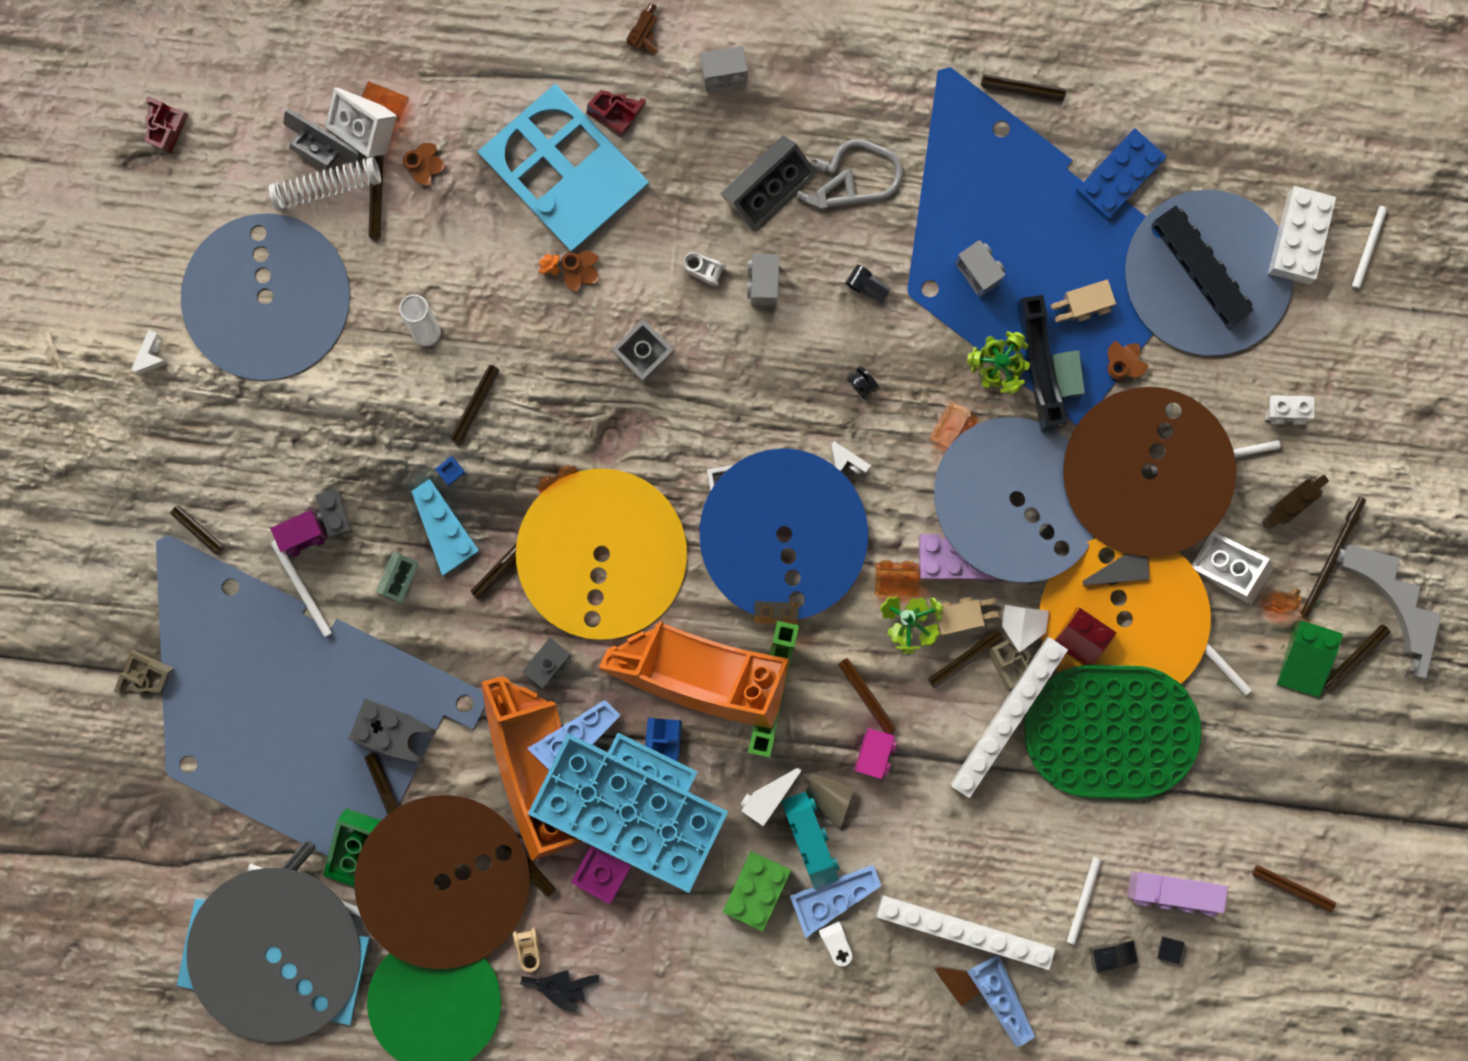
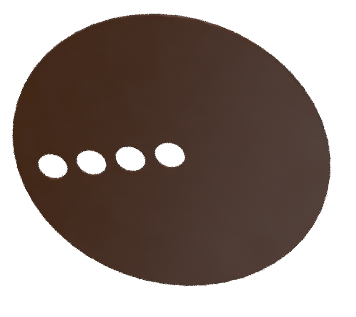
M1138 387L1124 390L1105 398L1089 410L1080 420L1069 439L1065 451L1063 478L1070 506L1078 520L1090 534L1117 551L1135 556L1157 557L1175 554L1192 547L1209 535L1220 523L1228 510L1234 494L1236 461L1233 447L1225 429L1205 406L1195 399L1171 389ZM1170 403H1177L1181 407V415L1176 419L1169 418L1165 413V408ZM1162 423H1168L1173 427V435L1168 439L1159 437L1157 433V428ZM1155 443L1162 444L1165 447L1166 453L1161 459H1154L1150 456L1149 449ZM1149 463L1155 465L1158 470L1157 476L1151 480L1145 479L1141 473L1142 467Z
M434 795L415 799L396 808L385 816L369 834L360 851L354 880L357 907L362 921L373 938L385 950L400 960L412 965L432 969H448L468 965L496 950L507 940L519 923L528 900L530 885L527 857L522 843L512 827L503 817L486 805L469 798L454 795ZM500 845H507L512 850V855L507 861H500L495 855L496 849ZM482 854L488 855L492 861L490 868L485 871H481L475 866L476 858ZM466 864L470 867L471 875L467 880L456 878L455 869L458 865ZM439 874H446L451 879L450 886L445 890H439L434 885V879Z

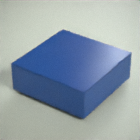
M453 456L435 468L448 486H451L466 474Z

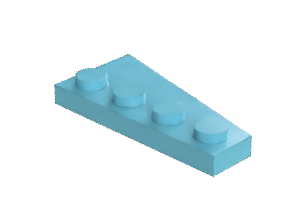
M430 479L412 491L442 576H444L477 554L479 550Z

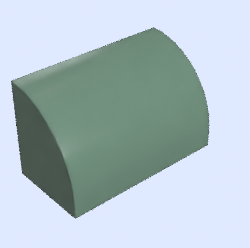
M1079 350L1051 356L1061 399L1082 397L1085 392Z
M392 552L375 592L402 603L419 562Z

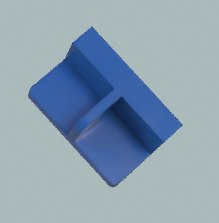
M648 718L645 746L679 762L682 721Z

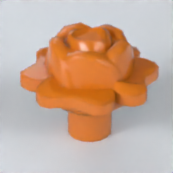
M546 254L539 261L540 269L538 273L543 275L551 273L553 276H557L560 273V270L557 268L560 256Z

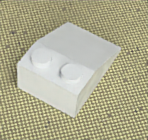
M334 88L325 127L369 158L387 154L397 115L380 104L340 88Z
M1213 531L1192 563V566L1199 575L1232 596L1251 605L1274 569L1269 558Z
M796 768L754 791L752 795L747 793L740 803L743 806L741 811L764 826L801 770Z

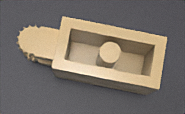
M1107 279L1066 292L1063 296L1064 300L1050 306L1052 310H1058L1067 306L1069 313L1055 317L1056 323L1069 319L1071 321L1078 319V322L1090 319L1092 314L1099 313V316L1112 312L1111 308L1116 305Z
M972 597L960 599V604L951 605V602L942 603V621L936 620L940 636L983 627L984 620L998 617V611L982 615L980 608L985 605H993L996 603L995 598L973 601Z

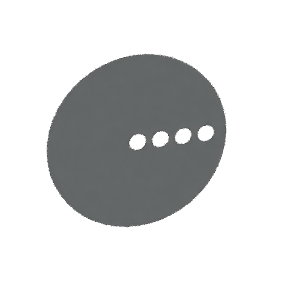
M287 868L255 869L239 874L223 883L212 892L198 910L187 941L186 954L189 977L193 989L204 1008L227 1029L238 1035L258 1041L283 1042L294 1040L311 1034L326 1025L337 1015L349 999L360 967L358 933L355 923L344 903L329 887L305 873ZM274 946L280 949L282 956L278 962L271 963L266 959L265 952L269 947ZM292 963L296 966L297 974L294 978L286 979L282 976L281 967L283 964ZM308 979L312 983L313 988L310 994L301 995L298 993L296 984L299 980ZM316 995H323L327 998L328 1006L324 1011H317L313 1008L312 999Z

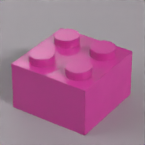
M870 728L866 729L854 771L878 779H882L883 775L887 776L891 765L887 760L889 754H894L897 742L893 741L895 736Z

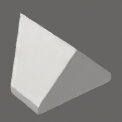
M1005 605L1002 627L1019 652L1046 633L1049 611Z

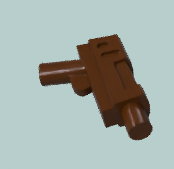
M650 2L646 10L643 9L640 13V18L627 36L626 43L628 46H633L639 51L643 46L652 56H655L659 50L651 43L654 39V34L651 30L658 20L653 15L657 6Z

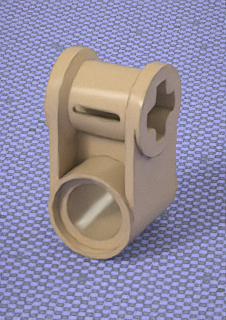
M534 927L531 931L521 933L513 932L521 968L526 972L537 970L541 966V955L536 928ZM531 938V940L522 941V939ZM528 955L536 958L534 968H529L525 964V959Z

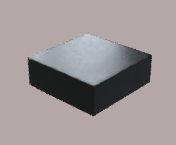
M1161 936L1156 958L1179 964L1184 942Z

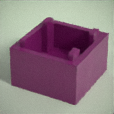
M312 510L270 528L280 552L287 556L292 555V557L299 556L301 550L314 544L321 546L325 544L324 540L328 539L317 513Z
M591 845L571 883L602 901L611 904L632 865Z

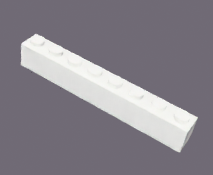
M1050 637L1045 639L951 781L950 785L968 798L971 797L1068 649Z
M881 895L875 915L883 920L1047 970L1050 969L1055 948L1049 945L885 895Z

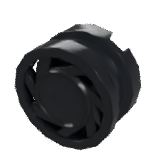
M859 366L854 374L847 376L849 383L865 400L871 397L870 394L872 392L876 393L880 389L874 378L862 366Z

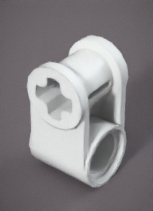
M692 252L685 256L683 268L687 274L717 287L722 270H725L726 265ZM695 259L698 261L699 266L692 269L688 267L687 262Z
M840 922L819 930L834 963L838 966H847L852 960V951ZM839 950L848 952L849 955L846 956L845 962L841 959L837 960L836 956L839 955Z

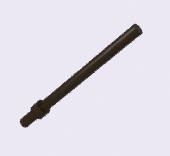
M1358 497L1352 511L1348 512L1345 518L1346 523L1300 614L1309 617L1337 561L1340 549H1343L1354 525H1357L1361 518L1360 513L1367 501L1366 499Z

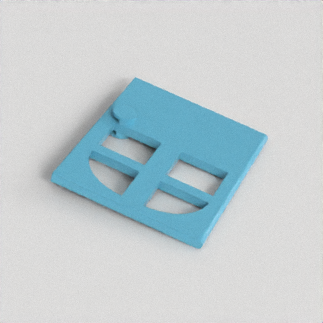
M557 84L549 88L478 150V154L570 252H573L649 184L646 178ZM546 111H560L571 116L573 119L549 140L529 120L535 115ZM581 126L599 147L578 166L574 167L556 146ZM518 130L537 151L511 172L505 160V151L511 136ZM544 158L563 179L537 200L519 179Z

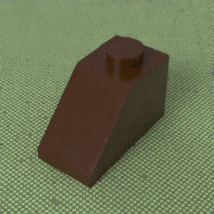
M938 965L933 968L961 1006L980 993L968 974V970Z

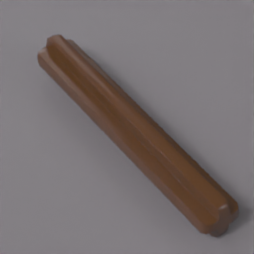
M845 658L839 662V667L884 733L890 734L895 731L896 727L850 660Z
M1256 865L1252 871V876L1325 911L1333 912L1336 906L1335 901L1259 865Z

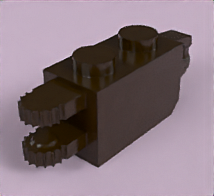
M1324 474L1315 481L1310 477L1293 488L1268 508L1271 513L1263 519V527L1271 529L1280 523L1284 525L1290 522L1322 496L1323 492L1320 488L1329 482L1328 478Z

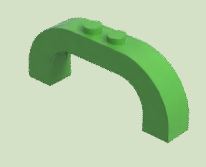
M777 621L770 655L789 659L788 676L799 626ZM779 712L772 729L754 725L748 753L770 758Z

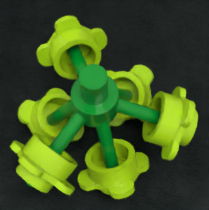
M1007 331L1005 334L1008 337L1006 342L989 336L986 338V344L981 351H978V347H974L973 352L968 354L967 363L968 366H971L972 373H975L976 369H980L979 375L982 378L981 384L984 388H989V386L998 388L1003 385V388L1000 390L1001 393L1008 392V394H1014L1020 391V386L1025 383L1024 380H1019L1021 374L1030 368V363L1025 361L1023 354L1020 353L1022 348L1027 349L1029 346L1025 343V337L1021 333ZM1007 345L1009 348L1004 354L1003 348ZM1012 351L1017 352L1014 356L1009 358V355ZM984 363H994L995 367L983 368ZM999 369H1003L1006 379L1003 381L1000 380L1001 373Z

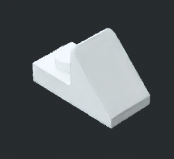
M148 330L132 366V371L141 375L168 364L165 360L154 356V353L159 351L162 344V337Z
M836 442L832 443L831 452L836 468L842 471L847 463L850 465L849 469L858 475L860 473L866 474L871 466L870 464Z

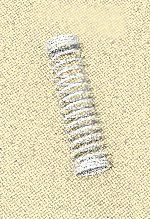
M374 157L362 160L368 177L367 185L363 179L360 163L356 161L357 171L362 180L360 187L357 183L353 164L350 162L349 167L355 182V188H353L350 184L347 167L343 164V172L348 183V190H346L340 168L336 166V173L342 186V191L340 192L337 188L335 174L332 168H330V177L335 187V194H333L330 189L328 175L323 170V178L329 190L328 196L324 192L323 182L320 173L317 171L316 178L322 191V197L317 194L316 182L310 173L309 178L315 192V199L311 197L308 180L303 175V183L309 195L308 201L304 198L302 183L299 177H296L297 187L302 197L301 203L297 197L295 184L290 179V188L296 200L295 205L291 202L290 191L286 181H283V188L289 201V206H286L284 203L283 191L278 182L269 185V194L274 208L277 211H281L284 209V206L286 208H290L291 205L295 207L297 202L302 205L304 201L309 203L310 199L316 201L317 197L319 199H323L324 196L328 198L330 193L335 196L337 192L340 194L344 190L349 192L350 188L355 191L357 186L360 189L363 188V185L369 187L370 182L373 185L380 184V171Z
M419 295L406 296L400 304L399 311L414 340L422 346L434 345L441 336V330L427 301Z

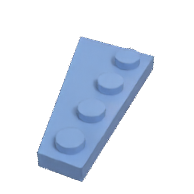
M604 700L527 749L550 770L567 733L593 745L621 715Z

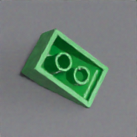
M1295 621L1276 684L1319 698L1337 656L1343 633L1306 621Z
M346 808L337 819L323 876L354 887L355 870L360 851L369 834L381 820Z

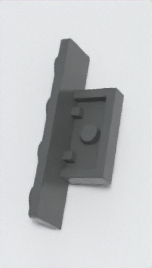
M290 109L285 111L283 124L299 133L290 143L289 149L324 170H327L337 157L347 163L351 162L356 167V161L359 162L360 152L357 149L341 141L335 135L321 129L317 124L306 120L299 113L293 112Z

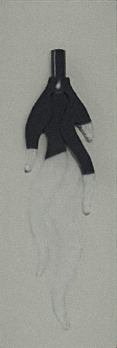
M565 970L548 977H540L539 979L522 976L520 985L537 988L538 991L542 992L559 1008L566 1011L579 1012L587 1016L591 1015L588 1009L572 1003L569 999H579L599 1013L614 1019L644 1018L650 1022L652 1021V1017L643 1011L625 1010L621 1007L626 1004L641 1005L665 1016H674L686 1011L685 1008L672 1009L665 1007L644 992H619L608 989L601 984L623 985L622 982L608 976L590 975L573 981L568 980L573 976L579 975V970Z

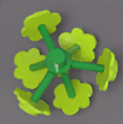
M897 596L893 598L888 597L881 605L880 611L884 619H894L896 615L901 616L902 625L894 623L893 627H890L887 631L888 636L892 637L891 641L893 643L902 645L896 646V648L902 649V653L907 655L915 653V649H921L920 646H911V639L913 637L911 628L913 627L918 628L922 632L919 635L922 646L933 645L940 635L938 631L939 626L933 624L924 628L918 623V620L925 621L927 615L933 613L936 620L942 621L943 606L939 601L936 602L935 598H930V609L929 606H926V599L922 597L918 599L912 598L909 601L910 604L906 605L905 610L900 611V598Z

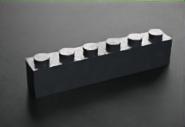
M1175 205L1155 219L1151 225L1227 329H1229L1254 311L1252 302L1239 291L1238 283L1233 278L1230 279L1226 273L1225 265L1221 261L1216 260L1211 246L1202 241L1199 230L1188 222V216L1185 211Z

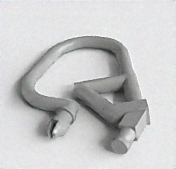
M862 139L849 140L836 150L830 165L828 164L829 162H823L820 159L814 158L810 161L812 167L823 170V172L834 173L846 150L852 147H863L892 161L895 167V178L892 185L883 192L855 195L852 169H846L817 190V197L798 191L796 199H801L806 204L818 208L819 211L827 210V207L885 199L894 194L900 186L903 177L902 164L899 158L886 148ZM845 181L847 196L826 199L827 193Z

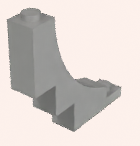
M1352 545L1344 546L1343 549H1340L1337 562H1339L1338 568L1360 576L1375 587L1387 600L1399 621L1404 638L1405 653L1416 655V659L1414 658L1411 663L1412 677L1426 679L1441 614L1416 608L1421 586L1395 580L1400 558Z

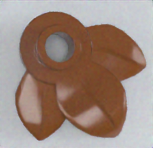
M423 143L416 150L408 151L403 157L404 167L412 173V177L417 183L424 186L431 185V175L439 174L446 168L444 162L434 155L437 146L433 143ZM413 158H416L418 160L417 164L415 165L410 164V161Z
M583 251L579 254L568 252L561 258V267L565 271L564 282L572 291L578 292L582 283H598L599 276L593 265L598 261L599 257L591 251ZM574 260L576 262L575 266H568V261Z
M1114 341L1108 348L1107 356L1110 362L1107 371L1113 379L1121 380L1126 376L1136 378L1142 375L1149 367L1147 363L1138 360L1140 356V345L1138 343L1129 344L1122 348L1117 341ZM1115 366H1120L1122 371L1117 373L1114 370Z

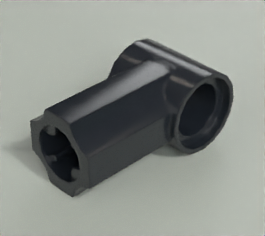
M859 264L855 266L845 281V284L852 290L864 293L879 304L883 303L891 290V287L875 278L868 269Z

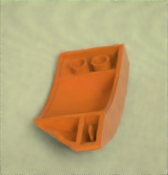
M661 621L655 625L654 629L646 633L642 631L628 638V642L618 647L613 646L607 649L599 666L601 671L673 703L728 720L772 729L780 709L790 661L787 658L747 651L717 643L682 631Z
M500 676L481 683L489 731L508 800L531 860L534 861L582 842V840L528 814L549 770L527 748L557 731L562 726L557 703L551 700L548 702L538 697L537 693L523 686L519 687L509 682V679Z

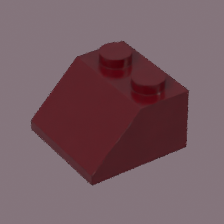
M1076 607L1054 641L1068 649L1066 653L1082 664L1092 665L1105 651L1117 632L1080 607Z

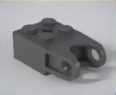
M365 698L348 740L392 757L424 763L425 758L420 757L412 750L410 746L411 738L418 732L435 735L436 730L407 713ZM381 721V726L384 728L383 731H378L377 733L374 726Z

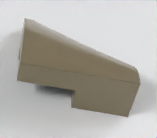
M1011 639L987 651L1007 690L1016 685L1033 659L1031 657L1032 654L1028 651L1022 650L1019 652Z
M133 650L130 652L124 671L119 676L114 692H161L173 671V667Z
M811 774L806 789L808 798H813L816 806L837 827L841 828L854 787Z

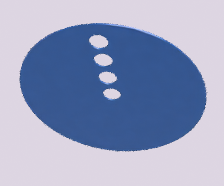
M778 448L757 452L745 457L730 467L718 479L711 489L702 510L699 541L705 567L714 584L728 600L755 616L771 620L790 621L818 614L831 607L846 594L858 577L865 560L868 545V525L865 510L857 491L838 468L812 453L796 449ZM782 526H786L792 531V538L786 543L780 542L776 536L777 530ZM785 548H791L796 553V560L792 564H785L781 560L780 555ZM789 570H796L800 574V582L795 586H790L785 582V574ZM795 591L801 592L805 598L804 604L799 608L792 607L789 603V596Z

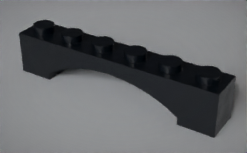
M1044 295L1025 297L1017 303L1022 333L1025 337V343L1029 346L1026 349V355L1030 363L1029 371L1040 430L1063 427L1067 424V418L1051 361Z

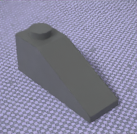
M1130 554L1124 555L1083 580L1082 584H1115L1125 581L1148 580L1150 578L1147 557Z

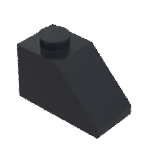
M1133 940L1089 948L1093 970L1096 972L1118 969L1137 963Z

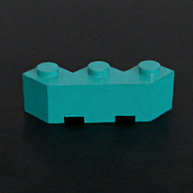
M806 791L781 800L813 888L816 889L839 880L836 871L840 870L836 858L831 859L825 841L829 840L825 828L820 829L814 814L817 811L814 799H809Z

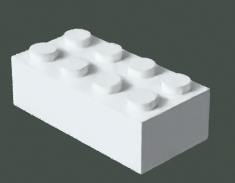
M1297 186L1292 187L1287 193L1268 271L1269 275L1311 285L1317 279L1336 200L1335 196Z

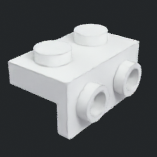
M1272 395L1269 398V409L1265 411V421H1271V424L1282 425L1285 424V421H1292L1293 425H1306V422L1314 419V397Z

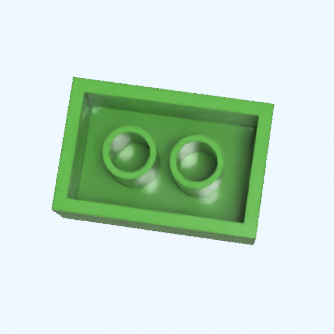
M750 850L722 912L763 931L791 869Z

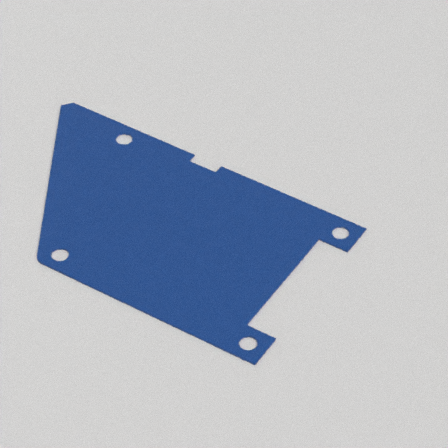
M949 67L938 70L907 288L908 294L914 301L974 347H978L979 351L985 346V340L989 336L1006 342L1008 339L1005 335L1007 331L1011 333L1019 332L1023 335L1017 303L1025 297L1044 295L1050 355L1053 356L1059 353L1078 350L1080 353L1085 394L1082 397L1061 399L1064 402L1066 418L1075 425H1078L1089 410L1104 400L1103 397L1117 381L1107 371L1110 362L1107 351L1110 345L1117 341L1123 348L1126 345L1138 343L1141 350L1153 334L1136 313L1128 294L1125 279L1128 248L1134 233L1146 216L1125 201L1107 220L1076 192L1083 181L1066 169L1072 162L1071 158L953 68ZM1004 121L1009 125L1010 132L1007 136L998 137L994 134L993 126L996 122ZM1152 227L1153 235L1157 238H1161L1155 231V229ZM979 240L990 247L993 259L999 261L1005 269V277L1001 284L981 298L977 296L954 264L958 254ZM1108 279L1116 305L1111 308L1112 312L1099 316V313L1090 315V319L1078 322V319L1073 321L1069 319L1056 323L1055 317L1069 312L1067 306L1058 310H1052L1051 304L1064 300L1063 296L1066 292ZM932 280L937 283L939 290L935 296L927 297L922 293L921 287L925 281ZM1007 345L1003 348L1004 354L1009 348ZM1022 348L1020 353L1023 354L1025 361H1028L1026 349ZM1012 351L1009 355V358L1014 356L1017 352ZM1117 365L1114 367V370L1120 373L1122 368ZM1028 369L1021 374L1019 380H1024L1025 383L1023 385L1033 392L1030 371Z

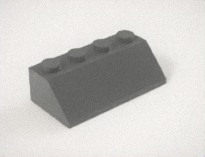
M783 135L720 194L731 209L755 231L816 174V171L798 145Z

